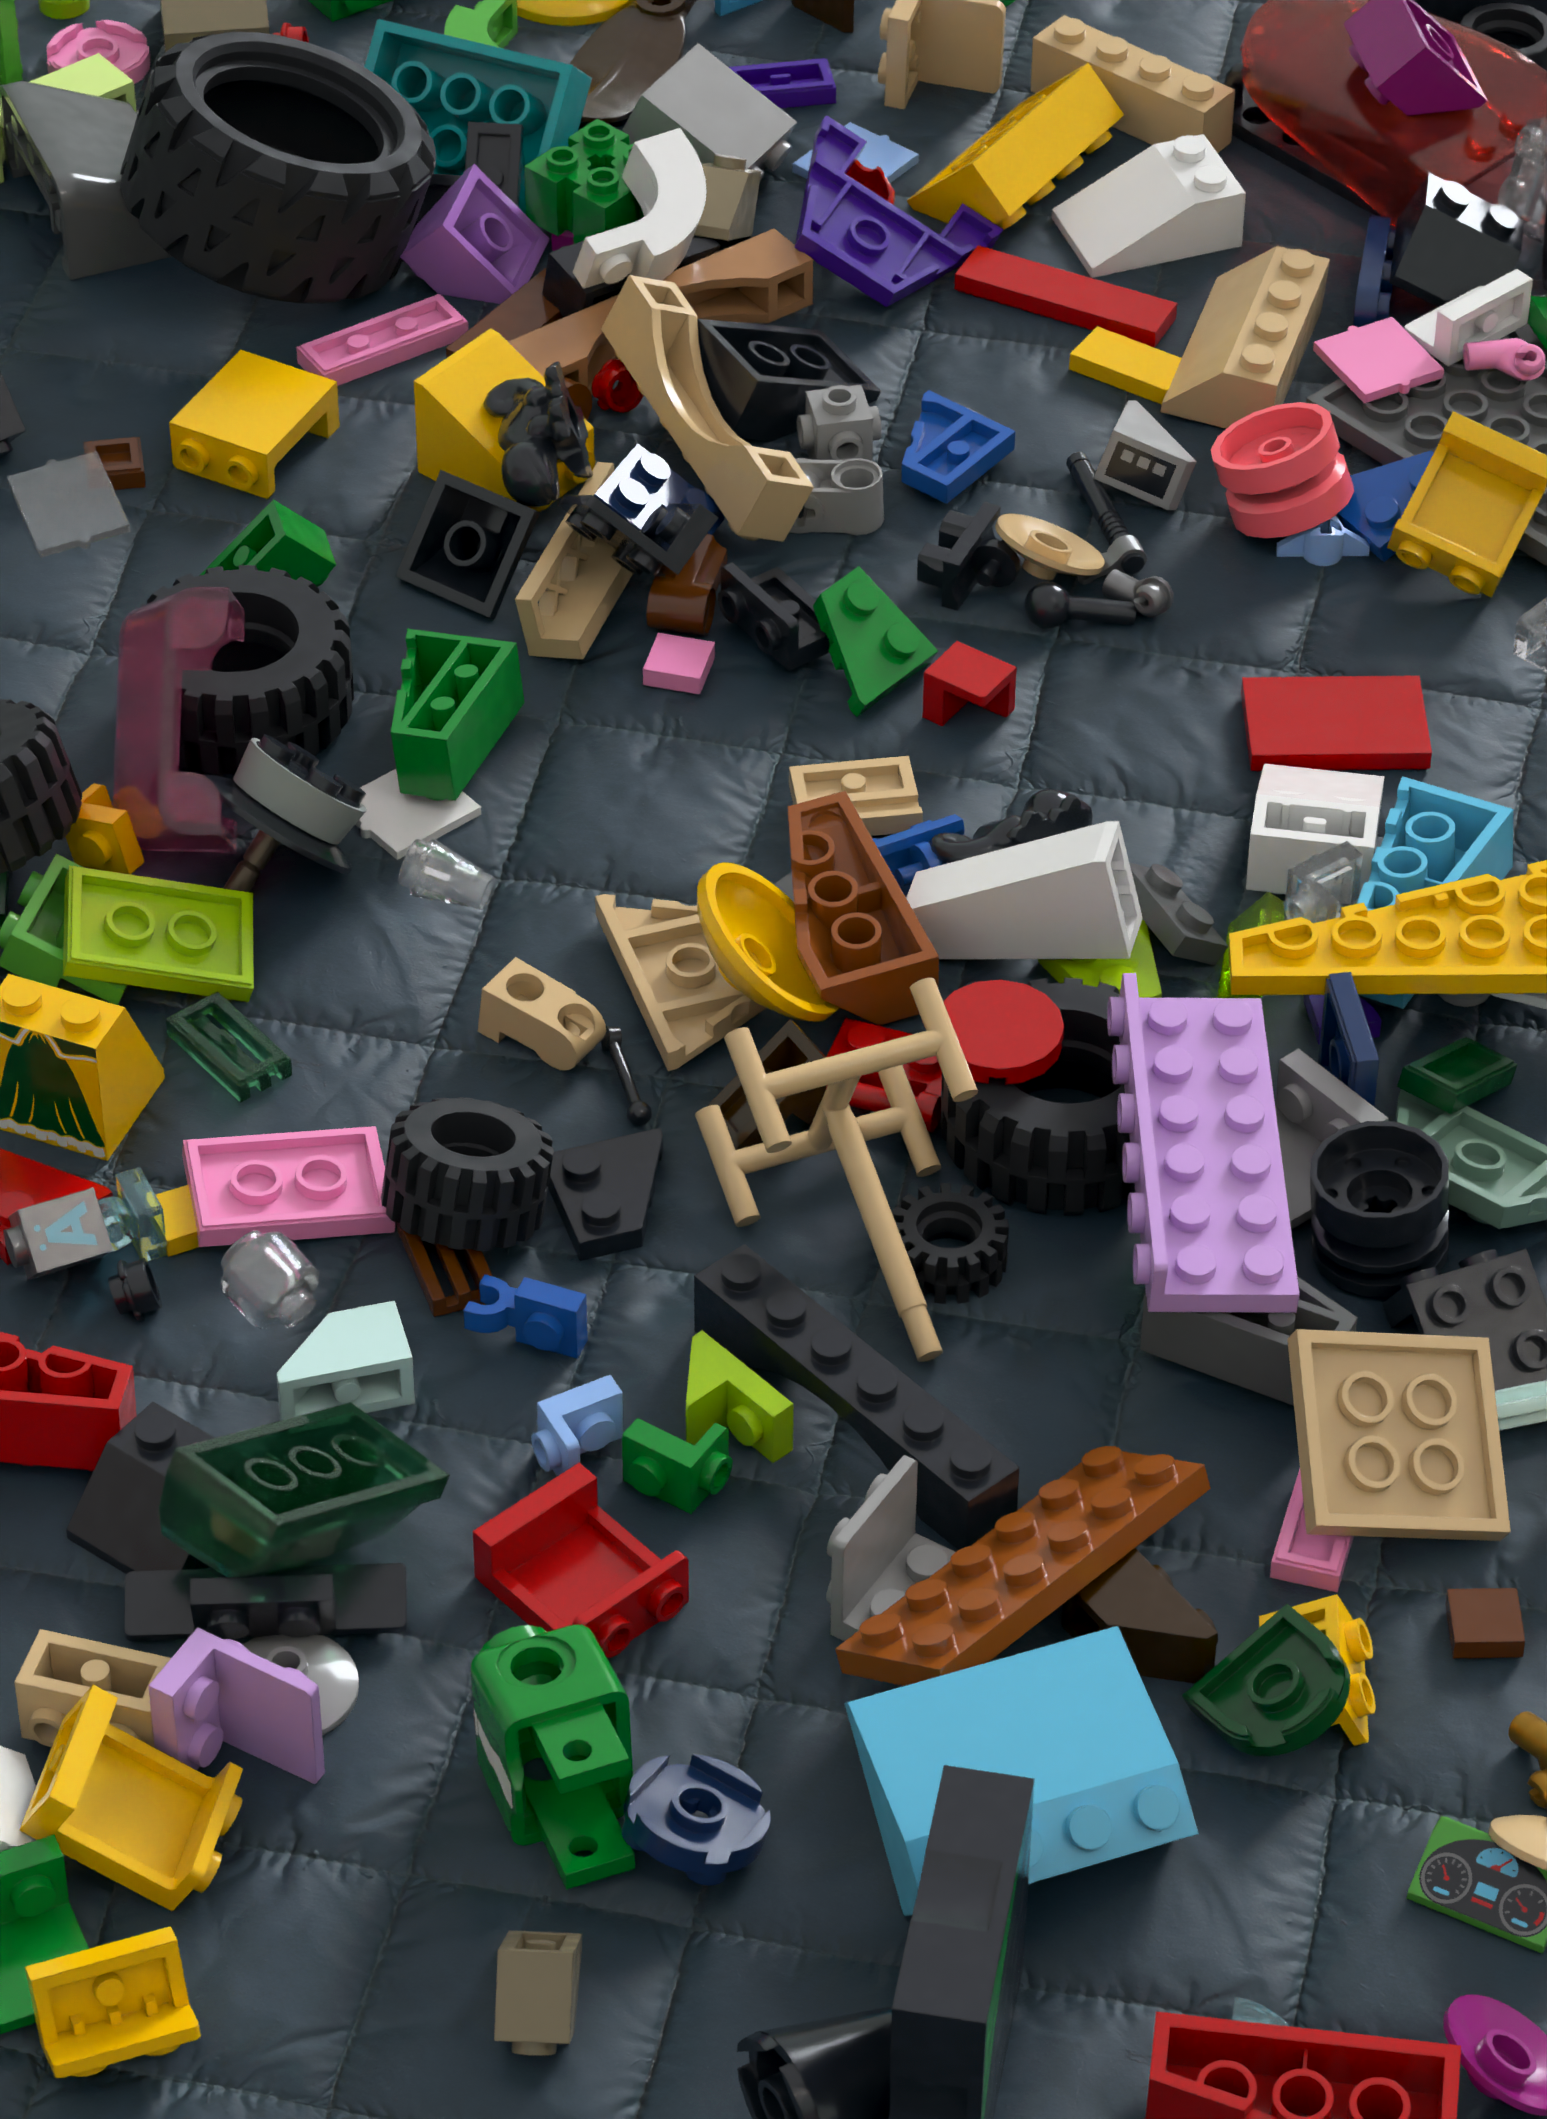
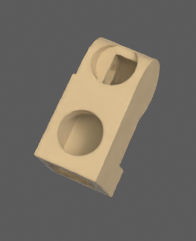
M517 957L482 988L478 1032L497 1043L507 1035L533 1049L544 1062L559 1070L572 1069L606 1034V1024L595 1006L578 996L574 990Z

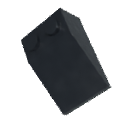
M698 319V340L703 372L712 399L725 422L744 441H747V439L773 441L796 432L797 416L806 414V391L827 389L837 385H862L868 404L877 401L881 390L822 330Z

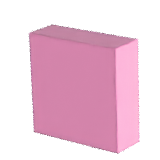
M658 633L643 667V685L701 694L715 659V642Z

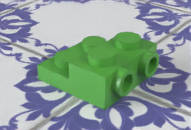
M56 854L44 875L33 871L17 902L18 905L25 908L22 915L10 911L0 929V948L4 949L0 957V967L22 978L56 988L61 979H64L112 1004L118 1005L128 985L63 976L65 877L69 865L83 866Z

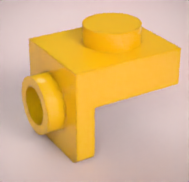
M93 783L82 792V804L76 823L71 825L70 832L65 836L73 860L84 867L131 875L145 861L128 811L113 808L106 786Z

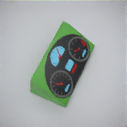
M1441 1816L1432 1831L1410 1884L1407 1899L1543 1954L1547 1946V1871L1508 1853L1498 1846L1488 1833L1451 1818Z

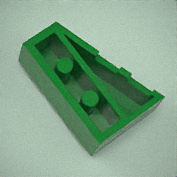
M407 628L406 659H402L401 664L402 684L401 690H397L391 727L399 790L403 794L425 796L430 800L456 801L525 703L517 642Z

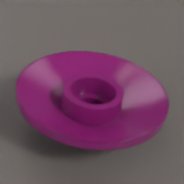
M1474 1994L1456 1998L1444 2013L1443 2027L1448 2043L1461 2045L1460 2063L1467 2070L1472 2084L1481 2093L1490 2098L1500 2099L1508 2105L1530 2114L1547 2116V2035L1526 2016L1498 2000Z

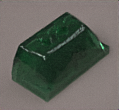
M349 1402L176 1448L166 1472L159 1505L161 1533L190 1555L226 1577L273 1575L323 1560L385 1535L421 1504L440 1499L450 1475L353 1403Z

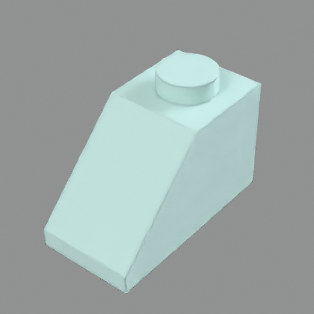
M395 1300L328 1313L276 1373L280 1421L283 1429L415 1404L413 1357Z

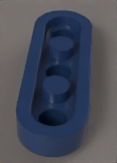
M1370 215L1356 293L1353 326L1361 327L1389 317L1390 300L1394 286L1389 281L1396 230L1391 228L1392 217Z

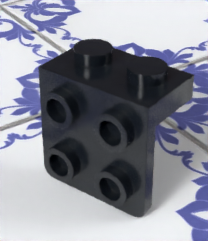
M1496 1249L1484 1251L1458 1262L1460 1269L1439 1275L1436 1267L1415 1272L1400 1279L1401 1290L1382 1303L1391 1328L1415 1321L1420 1335L1489 1338L1495 1391L1547 1380V1303L1527 1249L1498 1257Z

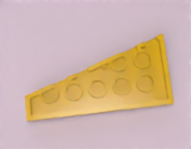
M1547 860L1527 864L1526 874L1499 880L1497 877L1484 874L1397 894L1394 905L1368 910L1364 902L1341 907V917L1312 923L1310 920L1297 917L1229 933L1228 954L1231 995H1324L1326 979H1328L1329 974L1351 972L1358 994L1456 995L1547 993Z

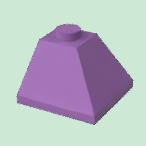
M473 164L415 226L407 247L400 257L410 266L416 276L423 279L438 294L501 304L530 280L550 238Z

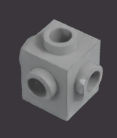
M837 385L827 389L806 391V414L797 416V433L801 449H807L809 458L812 460L861 458L872 461L873 441L881 439V420L877 406L869 407L862 385Z

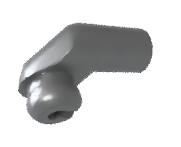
M1114 569L1108 574L1102 587L1103 595L1113 600L1134 602L1136 612L1148 618L1166 612L1173 603L1171 586L1166 580L1158 576L1139 581Z

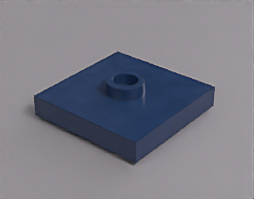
M1351 972L1329 974L1325 984L1318 1064L1375 1107L1380 1059Z

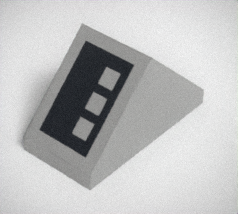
M1128 400L1111 434L1093 479L1166 510H1177L1196 461L1138 401Z

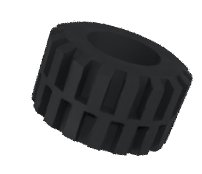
M463 1097L456 1099L437 1098L432 1099L431 1102L416 1103L410 1106V1110L401 1111L396 1116L395 1123L391 1126L381 1194L382 1206L386 1207V1214L391 1221L400 1223L402 1230L412 1235H418L422 1237L421 1240L432 1244H441L448 1246V1248L459 1250L474 1249L476 1251H488L495 1247L504 1249L515 1246L516 1241H526L531 1238L534 1230H539L542 1225L554 1148H552L553 1141L548 1133L542 1131L543 1126L537 1121L526 1118L524 1113L514 1108L501 1106L499 1103Z

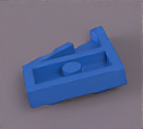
M928 390L923 394L921 414L919 420L914 423L911 433V445L907 447L902 461L901 482L947 504L1015 449V431Z
M1432 450L1350 475L1354 493L1348 505L1335 516L1340 520L1344 528L1365 539L1369 543V550L1383 562L1396 553L1387 548L1393 528L1398 519H1401L1434 454Z

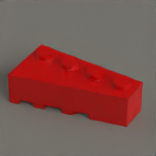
M0 1332V1462L17 1463L25 1466L40 1465L94 1471L106 1443L137 1416L133 1366L54 1345L43 1351V1353L26 1349L20 1343L19 1336Z
M1156 2011L1145 2119H1457L1461 2045Z

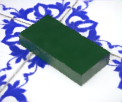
M1463 1037L1404 1066L1397 1087L1449 1114H1453L1510 1085L1518 1064L1514 1063V1060L1468 1037Z

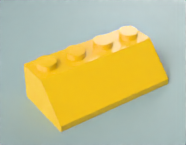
M1086 63L1019 103L910 197L907 202L913 210L947 224L963 203L1005 230L1027 213L1022 206L1026 201L1029 205H1032L1055 189L1056 186L1051 181L1053 177L1056 176L1060 180L1084 163L1080 156L1083 151L1088 155L1108 142L1113 137L1108 129L1123 117L1124 113L1090 64Z

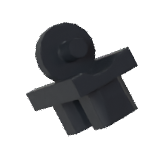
M984 502L974 517L950 510L942 520L939 529V545L926 543L920 551L917 559V580L942 588V607L958 611L977 582L985 587L990 585L1004 587L1010 585L1018 576L1021 568L1018 555L1004 540H997L993 533V524L1000 516L1001 506Z

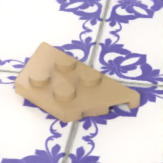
M602 894L595 896L597 919L668 1071L678 1069L721 1040L727 1033L737 1029L766 1009V1007L759 1005L741 991L729 985L721 975L719 967L707 946L697 912V905L687 906L678 901L653 899L651 910L616 907V895Z

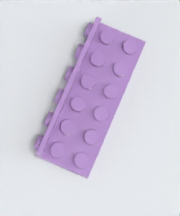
M1123 973L1119 997H1109L1107 1029L1109 1036H1119L1120 1045H1114L1112 1053L1113 1083L1124 1084L1125 1093H1119L1117 1126L1119 1133H1129L1130 1143H1124L1122 1174L1124 1183H1135V1193H1129L1127 1207L1129 1233H1140L1141 1244H1135L1133 1249L1134 1284H1145L1148 1312L1296 1313L1299 1301V1287L1261 998H1141L1138 994L1136 973Z

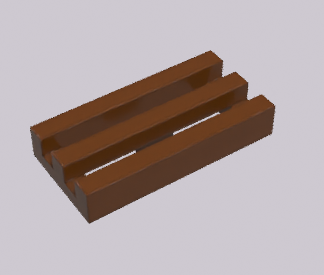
M396 1222L397 1231L434 1317L464 1310L469 1301L481 1305L485 1304L480 1302L479 1283L484 1274L492 1276L482 1251L474 1249L461 1250L477 1288L471 1291L453 1248L434 1244L455 1294L445 1297L420 1236L407 1233L400 1228V1223Z

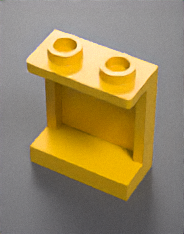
M240 350L169 422L174 467L268 499L275 492V466L307 432L329 438L340 427L337 381Z
M1453 411L1442 432L1439 444L1401 519H1398L1393 528L1387 548L1395 551L1397 557L1411 567L1417 569H1426L1428 567L1449 577V581L1456 588L1466 593L1479 594L1481 592L1492 597L1547 489V455Z
M92 1685L63 1718L19 1831L36 1840L55 1835L64 1855L173 1911L193 1889L199 1893L204 1892L220 1866L222 1854L215 1851L214 1848L218 1837L226 1834L240 1810L242 1798L234 1793L243 1768L229 1762L216 1777H208L109 1724L118 1697Z

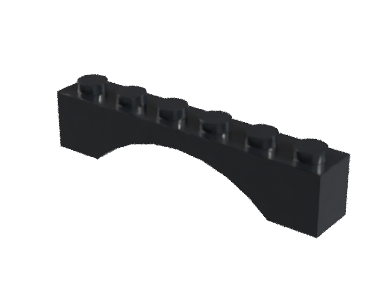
M745 1244L694 1275V1331L698 1333L703 1330L747 1367L777 1373L806 1388L828 1404L856 1430L881 1459L889 1472L903 1455L918 1462L916 1513L923 1522L957 1550L971 1546L995 1528V1523L1001 1517L1017 1511L1019 1467L748 1246Z

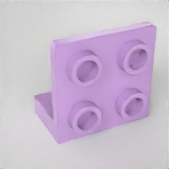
M197 1628L148 1685L154 1747L187 1766L197 1770L200 1766L207 1767L217 1756L224 1741L313 1784H316L324 1775L319 1687L299 1670L290 1667L283 1668L251 1653L245 1646L235 1640H223Z

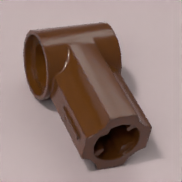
M707 534L679 575L655 576L647 603L646 618L648 627L700 636L708 635L715 613L716 591L721 581V567L727 565V549L718 544L713 535Z

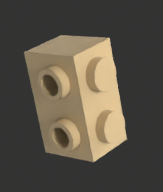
M40 1629L14 1682L22 1738L35 1740L45 1746L52 1747L63 1718L88 1689L95 1685L118 1697L109 1724L154 1747L148 1685L171 1658Z

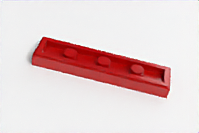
M977 245L955 273L954 289L960 292L1090 330H1094L1098 326L1154 348L1176 320L1177 316L1176 302Z

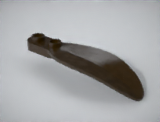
M635 0V3L614 14L594 32L570 62V65L575 66L592 78L580 122L591 123L595 119H599L605 123H613L630 117L640 96L682 58L686 36L684 20L697 0Z

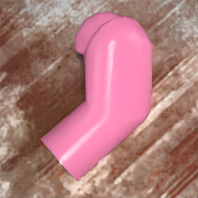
M1511 338L1464 343L1463 361L1467 371L1497 369L1519 381H1530L1538 378L1545 369V354L1539 346L1529 344L1522 339Z

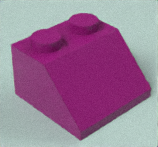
M1370 0L1343 23L1353 42L1348 47L1349 53L1356 63L1369 74V77L1364 82L1372 95L1381 104L1386 105L1391 101L1409 116L1480 108L1488 101L1455 37L1414 0Z

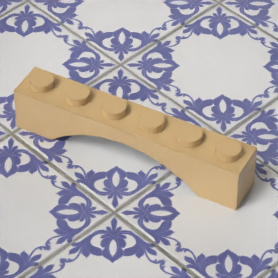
M629 275L601 328L614 348L616 357L621 359V362L624 363L637 383L638 390L647 398L659 416L661 425L669 431L682 451L683 458L692 466L704 484L706 493L714 499L727 519L730 529L736 535L750 541H756L760 538L784 542L814 486L790 452L754 447L738 437L725 422L712 399L703 372L698 340L697 314L674 282Z

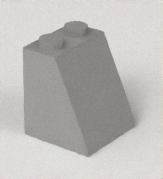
M698 43L640 96L622 131L629 135V145L636 141L681 128L697 153L701 164L713 163L715 154L747 159L745 169L761 171V181L765 173L763 170L766 167L771 171L776 170L791 151L792 145L787 142V139L797 121Z

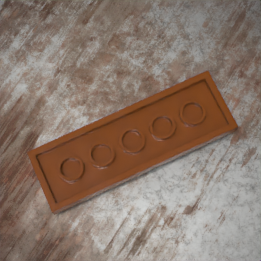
M1103 1446L1087 1452L1082 1457L1081 1463L1061 1478L1042 1486L1038 1495L1016 1512L1001 1517L995 1523V1528L974 1544L956 1551L951 1556L950 1562L929 1578L911 1585L906 1590L905 1596L883 1613L865 1620L860 1625L859 1631L835 1648L841 1672L843 1674L906 1686L988 1663L1210 1490L1205 1464L1174 1460L1172 1456L1167 1454L1149 1456L1124 1452L1116 1446Z

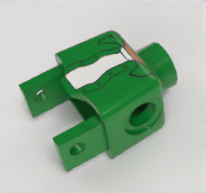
M576 1624L548 1632L542 1627L523 1625L511 1627L496 1634L475 1655L470 1667L476 1748L479 1767L513 1842L517 1845L525 1846L543 1841L566 1890L635 1869L634 1852L623 1839L622 1828L617 1818L624 1816L623 1806L633 1777L629 1698L596 1637L588 1627ZM542 1757L552 1779L544 1781L530 1779L524 1775L523 1766L535 1758ZM583 1850L593 1852L592 1855L587 1857H578L573 1855L574 1853Z

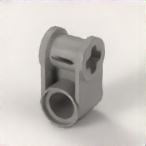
M861 458L848 460L795 459L814 488L804 504L803 517H797L789 532L797 534L821 532L865 535L876 531L882 526L884 521L883 475L877 463Z

